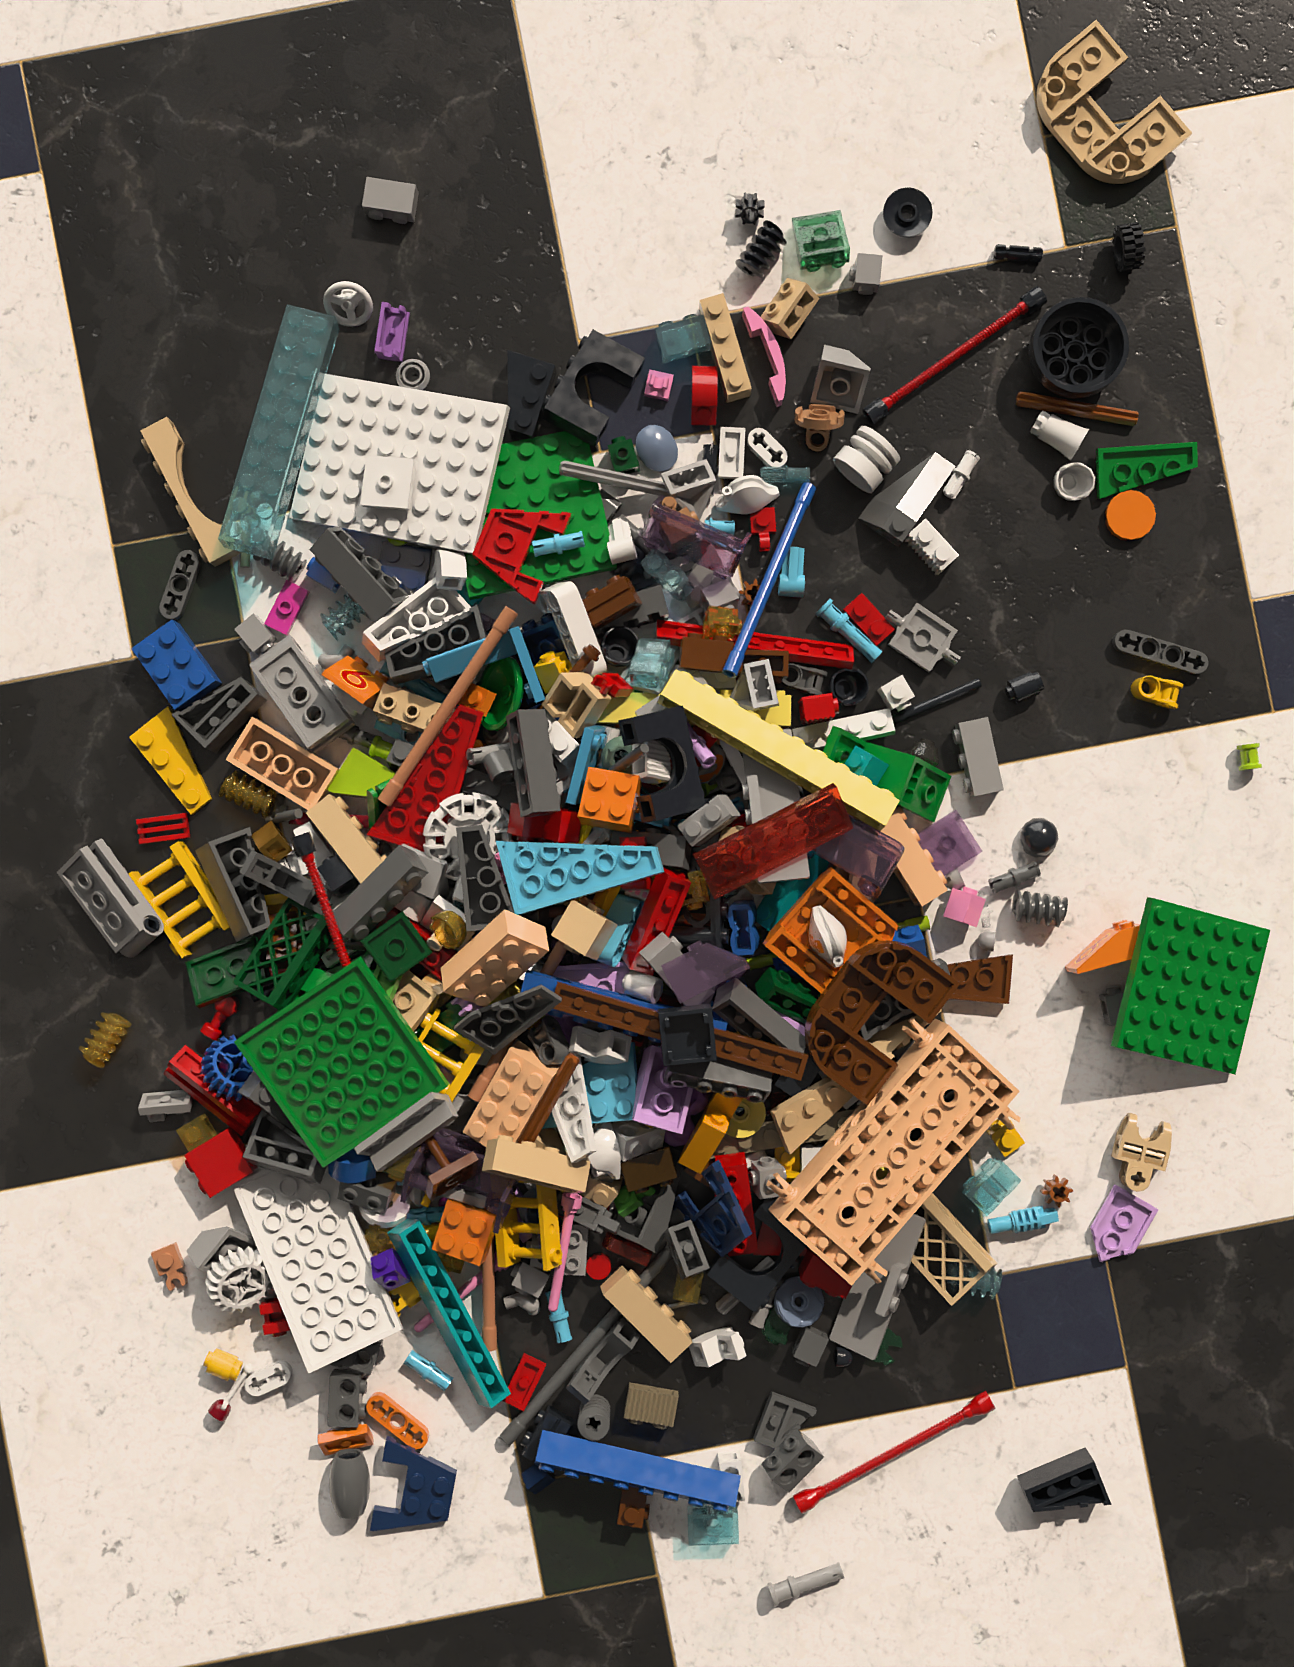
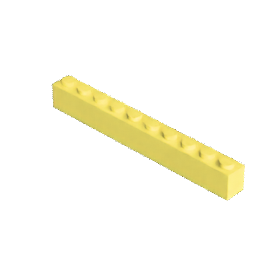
M675 670L657 701L660 705L666 708L683 705L689 722L877 832H880L886 826L900 801L895 798L891 791L876 787L867 777L852 773L846 765L839 762L835 763L820 750L811 749L805 745L802 739L787 735L778 725L765 722L754 711H746L732 698H724L717 694L713 687L707 684H700L687 672Z

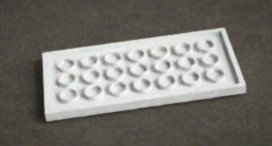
M328 1165L321 1184L268 1169L232 1184L308 1374L403 1329L388 1291L373 1280L370 1260L373 1257L351 1203L337 1199L340 1182L329 1175Z

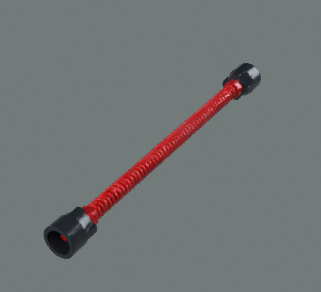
M1035 286L1020 297L1021 301L1016 307L980 331L972 339L970 338L959 348L946 355L941 361L936 362L928 370H925L889 397H885L882 400L878 397L862 408L867 421L871 425L876 424L889 414L888 410L893 407V404L934 377L945 367L955 362V360L968 353L973 347L975 348L986 338H989L1021 314L1024 315L1026 312L1031 314L1046 304L1047 298L1042 289Z
M309 831L292 837L290 840L296 857H301L302 862L306 864L307 870H309L308 874L310 880H312V886H314V891L318 895L317 898H319L318 902L321 905V911H323V916L327 920L329 933H331L333 944L336 945L335 948H337L336 951H338L337 954H339L341 966L344 968L351 962H349L347 949H345L344 941L340 937L341 934H339L340 931H338L339 928L336 924L334 913L331 912L332 909H330L331 906H329L330 903H328L329 900H327L325 888L322 887L323 884H321L322 881H320L321 878H319L320 875L317 872L318 869L316 868L315 856L313 854L317 850Z

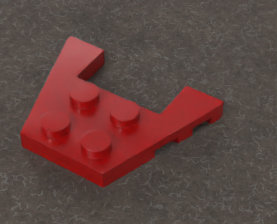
M491 509L473 551V557L531 604L535 605L543 587V581L522 574L520 571L538 528L563 536L571 519V513Z

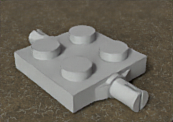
M916 603L910 613L903 618L892 610L885 617V619L897 625L895 635L888 645L927 672H930L936 662L943 657L954 665L961 658V656L949 650L951 640L958 630L920 604Z

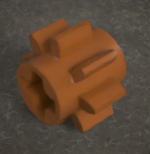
M757 579L751 585L745 581L743 585L746 590L738 591L740 596H744L741 606L747 603L751 608L754 600H751V596L747 595V593H751V590L754 589L757 594L760 587L757 584Z
M1053 1174L1052 1180H1043L1045 1189H1041L1040 1192L1048 1195L1045 1198L1046 1203L1050 1204L1054 1200L1055 1205L1060 1207L1061 1202H1070L1068 1195L1073 1192V1189L1066 1187L1069 1180L1064 1177L1059 1181L1058 1176ZM1054 1187H1057L1061 1191L1058 1195L1054 1193Z

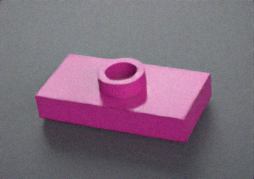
M286 580L264 624L288 636L310 592Z

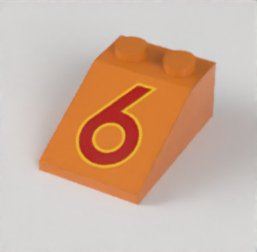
M348 655L324 670L321 674L372 710L383 684L389 680V678L377 670L373 674L366 669L369 664L358 656L352 659Z
M1127 920L1112 923L1113 928L1104 930L1065 966L1066 971L1080 974L1131 960L1140 924Z

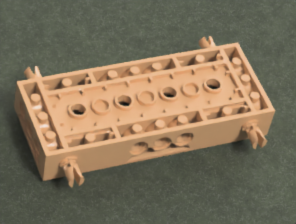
M914 1018L909 1019L908 1022L915 1031L905 1026L902 1027V1031L908 1034L915 1042L897 1061L898 1067L867 1106L862 1102L791 1184L787 1183L778 1173L773 1174L780 1186L769 1180L767 1181L766 1185L779 1195V1198L768 1210L850 1285H853L863 1272L871 1277L876 1284L881 1283L882 1281L874 1272L877 1271L886 1277L887 1270L882 1268L874 1259L996 1118L1005 1124L1009 1130L1015 1128V1126L1008 1117L1020 1122L1021 1118L1007 1107L1020 1091L951 1026L940 1020L934 1019L924 1029ZM949 1089H953L955 1093L954 1099L951 1102H945L943 1098L944 1093ZM915 1128H920V1138L916 1141H911L910 1132ZM881 1167H886L888 1171L887 1176L882 1180H878L876 1178L877 1170ZM847 1206H852L854 1209L853 1215L850 1218L844 1219L842 1217L843 1209Z

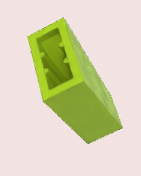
M353 747L329 786L328 791L339 796L367 798L366 791L373 788L375 790L376 785L394 777L396 772Z

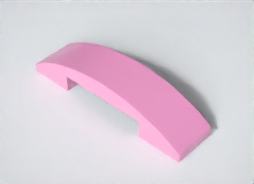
M745 307L743 308L742 317L749 336L753 338L760 335L775 376L769 379L768 386L776 407H779L783 402L786 384L785 367L779 345L763 319L751 308Z

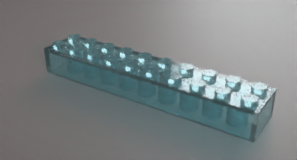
M286 305L218 537L224 548L273 560L317 408L324 377L327 373L339 332L335 316Z

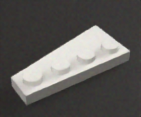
M577 1054L574 1055L579 1058L580 1062L551 1111L571 1163H577L596 1152L581 1057Z

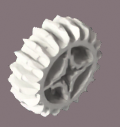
M239 1246L236 1252L228 1249V1255L225 1257L219 1255V1262H212V1269L207 1270L208 1278L205 1279L206 1292L212 1303L222 1311L227 1309L231 1314L236 1309L242 1314L243 1309L246 1307L252 1310V1305L255 1303L261 1304L260 1299L268 1297L267 1290L273 1289L258 1249L253 1251L249 1246L244 1251ZM251 1268L258 1270L257 1275L250 1272ZM222 1285H226L228 1288H230L229 1292L224 1291L222 1289Z

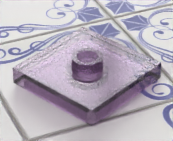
M953 810L917 833L921 839L918 844L923 850H928L934 860L931 863L936 871L940 870L944 876L983 852L957 810Z

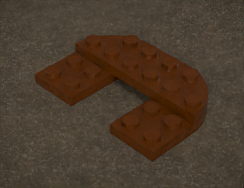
M890 940L870 943L850 956L812 1006L805 1025V1042L808 1053L824 1074L868 1106L898 1067L895 1061L857 1034L887 993H889L930 1024L961 983L922 953L905 943Z

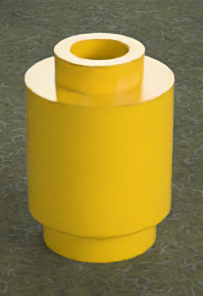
M216 1348L214 1353L209 1351L203 1366L207 1367L206 1373L229 1381V1379L236 1381L243 1362L238 1360L239 1357Z

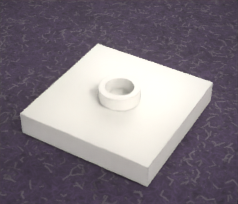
M366 455L360 505L370 508L410 510L417 461L413 458Z

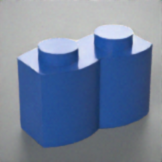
M752 899L734 901L729 907L728 921L733 930L730 944L735 956L753 955L759 945V932L755 926L757 909Z

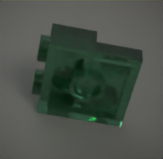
M841 210L792 218V229L796 241V253L800 270L807 269L808 272H816L823 266L831 265L833 268H840L849 262L850 246Z

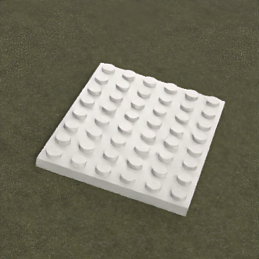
M323 373L289 518L328 527L340 526L343 530L473 554L482 532L510 407L504 404ZM366 455L413 458L417 461L410 510L370 508L360 505Z

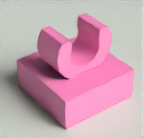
M649 370L644 396L668 401L674 375Z

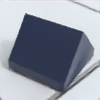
M535 1464L521 1473L527 1490L535 1495L556 1480L552 1473L539 1470V1465Z

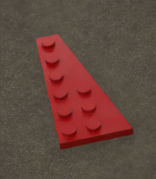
M462 704L457 707L404 783L403 789L391 807L387 806L366 835L397 845L406 844L424 852L425 836L423 831L427 818L432 811L435 812L441 806L440 802L461 792L469 765L466 752L475 746L485 712ZM447 813L442 820L447 824L452 816ZM436 836V843H443V836Z

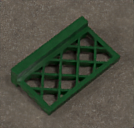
M288 897L232 983L279 1011L292 1003L333 940L330 935L331 933H329L327 920H325L323 914L321 915ZM291 907H296L299 917L287 920V913ZM316 918L318 922L314 928L306 931L305 921ZM300 923L301 933L290 936L289 926ZM283 929L285 938L274 942V933L277 930ZM302 939L303 945L299 951L292 953L291 942ZM286 944L287 955L276 958L275 948ZM269 950L271 960L259 963L261 953ZM288 961L289 966L286 971L278 974L277 964ZM272 966L273 976L262 980L260 969ZM255 971L256 982L248 985L242 983L248 973ZM274 982L275 988L270 996L266 997L263 985Z

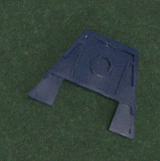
M717 1160L701 1173L716 1194V1197L699 1211L686 1191H683L675 1197L672 1209L674 1211L679 1209L685 1215L683 1218L685 1222L691 1220L702 1232L700 1236L721 1257H724L747 1239L752 1232L720 1161Z
M387 1436L382 1462L408 1466L400 1509L379 1505L374 1506L370 1531L448 1521L457 1469L431 1456L427 1458L415 1452V1448L409 1445L404 1446L396 1442L395 1438Z

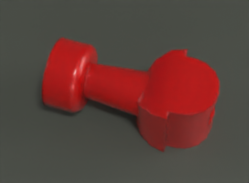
M233 995L215 1002V1009L217 1011L211 1023H204L200 1031L207 1037L217 1041L222 1033L219 1029L227 1017L239 1011L237 1010L240 1004L238 997Z

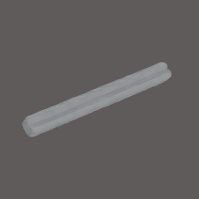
M562 461L559 466V474L563 476L663 497L670 496L663 481L569 461Z

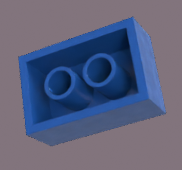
M170 620L131 648L174 710L183 711L222 684L183 627L174 620Z

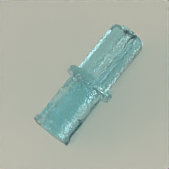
M784 465V467H762L760 470V478L764 482H783V485H787V483H809L810 481L808 478L810 477L809 467L791 468Z

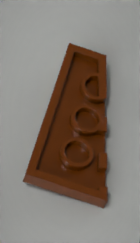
M1013 954L947 964L950 976L961 983L949 999L1009 1004Z

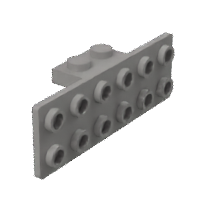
M783 729L784 733L792 737L791 729ZM742 753L746 784L742 785L743 800H748L749 809H745L746 825H751L758 883L808 879L810 873L799 786Z
M913 1214L874 1259L882 1268L887 1270L886 1277L877 1271L874 1272L882 1281L881 1283L876 1284L865 1272L854 1282L846 1299H843L830 1335L831 1341L871 1360L876 1359L892 1313L898 1308L900 1291L907 1283V1272L925 1225V1218Z

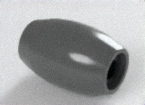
M355 1448L336 1452L330 1468L329 1492L334 1510L340 1518L351 1519L361 1516L365 1512L369 1499L370 1474L368 1464L363 1452Z

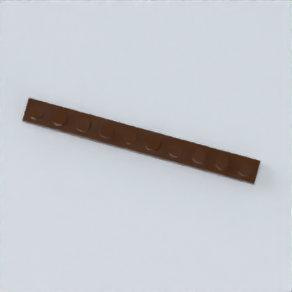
M557 981L554 993L560 996L562 1001L553 1009L660 1040L657 1010ZM714 1027L717 1057L801 1081L808 1054Z

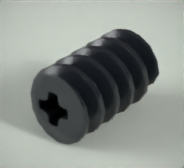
M765 220L763 227L758 229V235L752 237V243L746 245V251L741 252V259L735 261L736 266L740 270L753 277L756 275L763 278L764 274L760 268L768 270L770 266L766 260L775 261L772 251L777 254L781 252L777 244L779 243L783 246L787 244L782 230L768 220Z

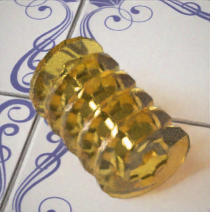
M235 770L223 782L218 794L219 797L225 796L229 802L234 800L235 805L238 806L243 804L246 810L253 807L252 811L255 814H259L262 811V817L266 818L275 802L274 789L270 788L265 792L264 783L258 788L255 787L256 779H253L249 784L246 783L247 775L245 774L239 780L237 779L238 771Z
M102 1012L100 1015L105 1021L95 1022L100 1029H90V1033L94 1038L85 1037L84 1039L89 1046H79L83 1057L99 1068L105 1067L104 1061L110 1059L109 1053H113L116 1050L114 1044H120V1036L126 1035L127 1030L125 1027L129 1028L132 1026L127 1019L116 1013L108 1014Z

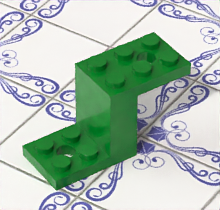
M832 726L823 750L830 760L835 763L845 764L855 745L876 756L889 765L876 787L891 791L895 798L900 800L897 804L898 807L904 808L925 820L935 822L952 777L951 775L914 755L868 743L842 728Z

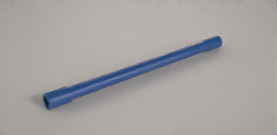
M803 483L799 490L794 508L734 648L730 652L722 670V673L729 678L737 677L753 633L804 513L809 507L816 491V487L811 483Z

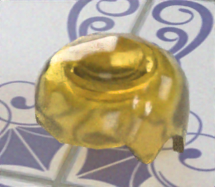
M442 911L431 917L433 921L429 928L434 930L435 937L441 946L447 949H454L463 944L467 936L466 923L460 915L453 911Z

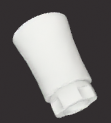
M1042 411L1030 432L1039 436L1038 439L1048 443L1069 460H1072L1089 429L1072 424L1054 414L1050 416L1047 412Z

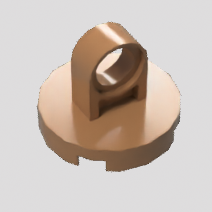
M811 404L809 405V410H803L802 406L798 407L795 410L794 420L797 425L807 428V446L813 451H822L829 442L830 430L844 425L845 414L843 410L837 413L834 406ZM821 433L825 439L824 443L819 445L813 443L811 440L812 434Z

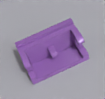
M382 302L375 344V353L379 359L403 362L410 312H407L406 308L402 305H399V308H394L387 302Z

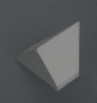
M707 459L661 473V478L670 497H673L682 508L687 507L689 512L694 511L699 521L716 483V478Z
M769 659L744 664V668L730 696L741 708L756 711L779 706Z

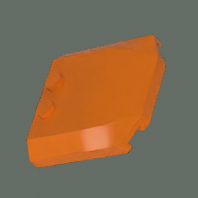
M832 867L823 872L770 930L763 942L770 951L821 994L842 966L834 968L812 949L809 942L812 907L821 905L844 926L847 934V945L843 965L857 950L870 943L885 940L892 941L895 930L897 931L898 924Z

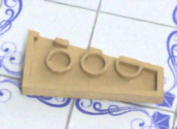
M827 1076L771 1109L770 1113L785 1151L792 1154L854 1095Z

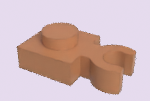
M176 1242L151 1252L159 1276L167 1274L166 1286L169 1291L175 1288L173 1283L175 1278L180 1280L182 1286L187 1284L186 1275L179 1270V1268L185 1266Z

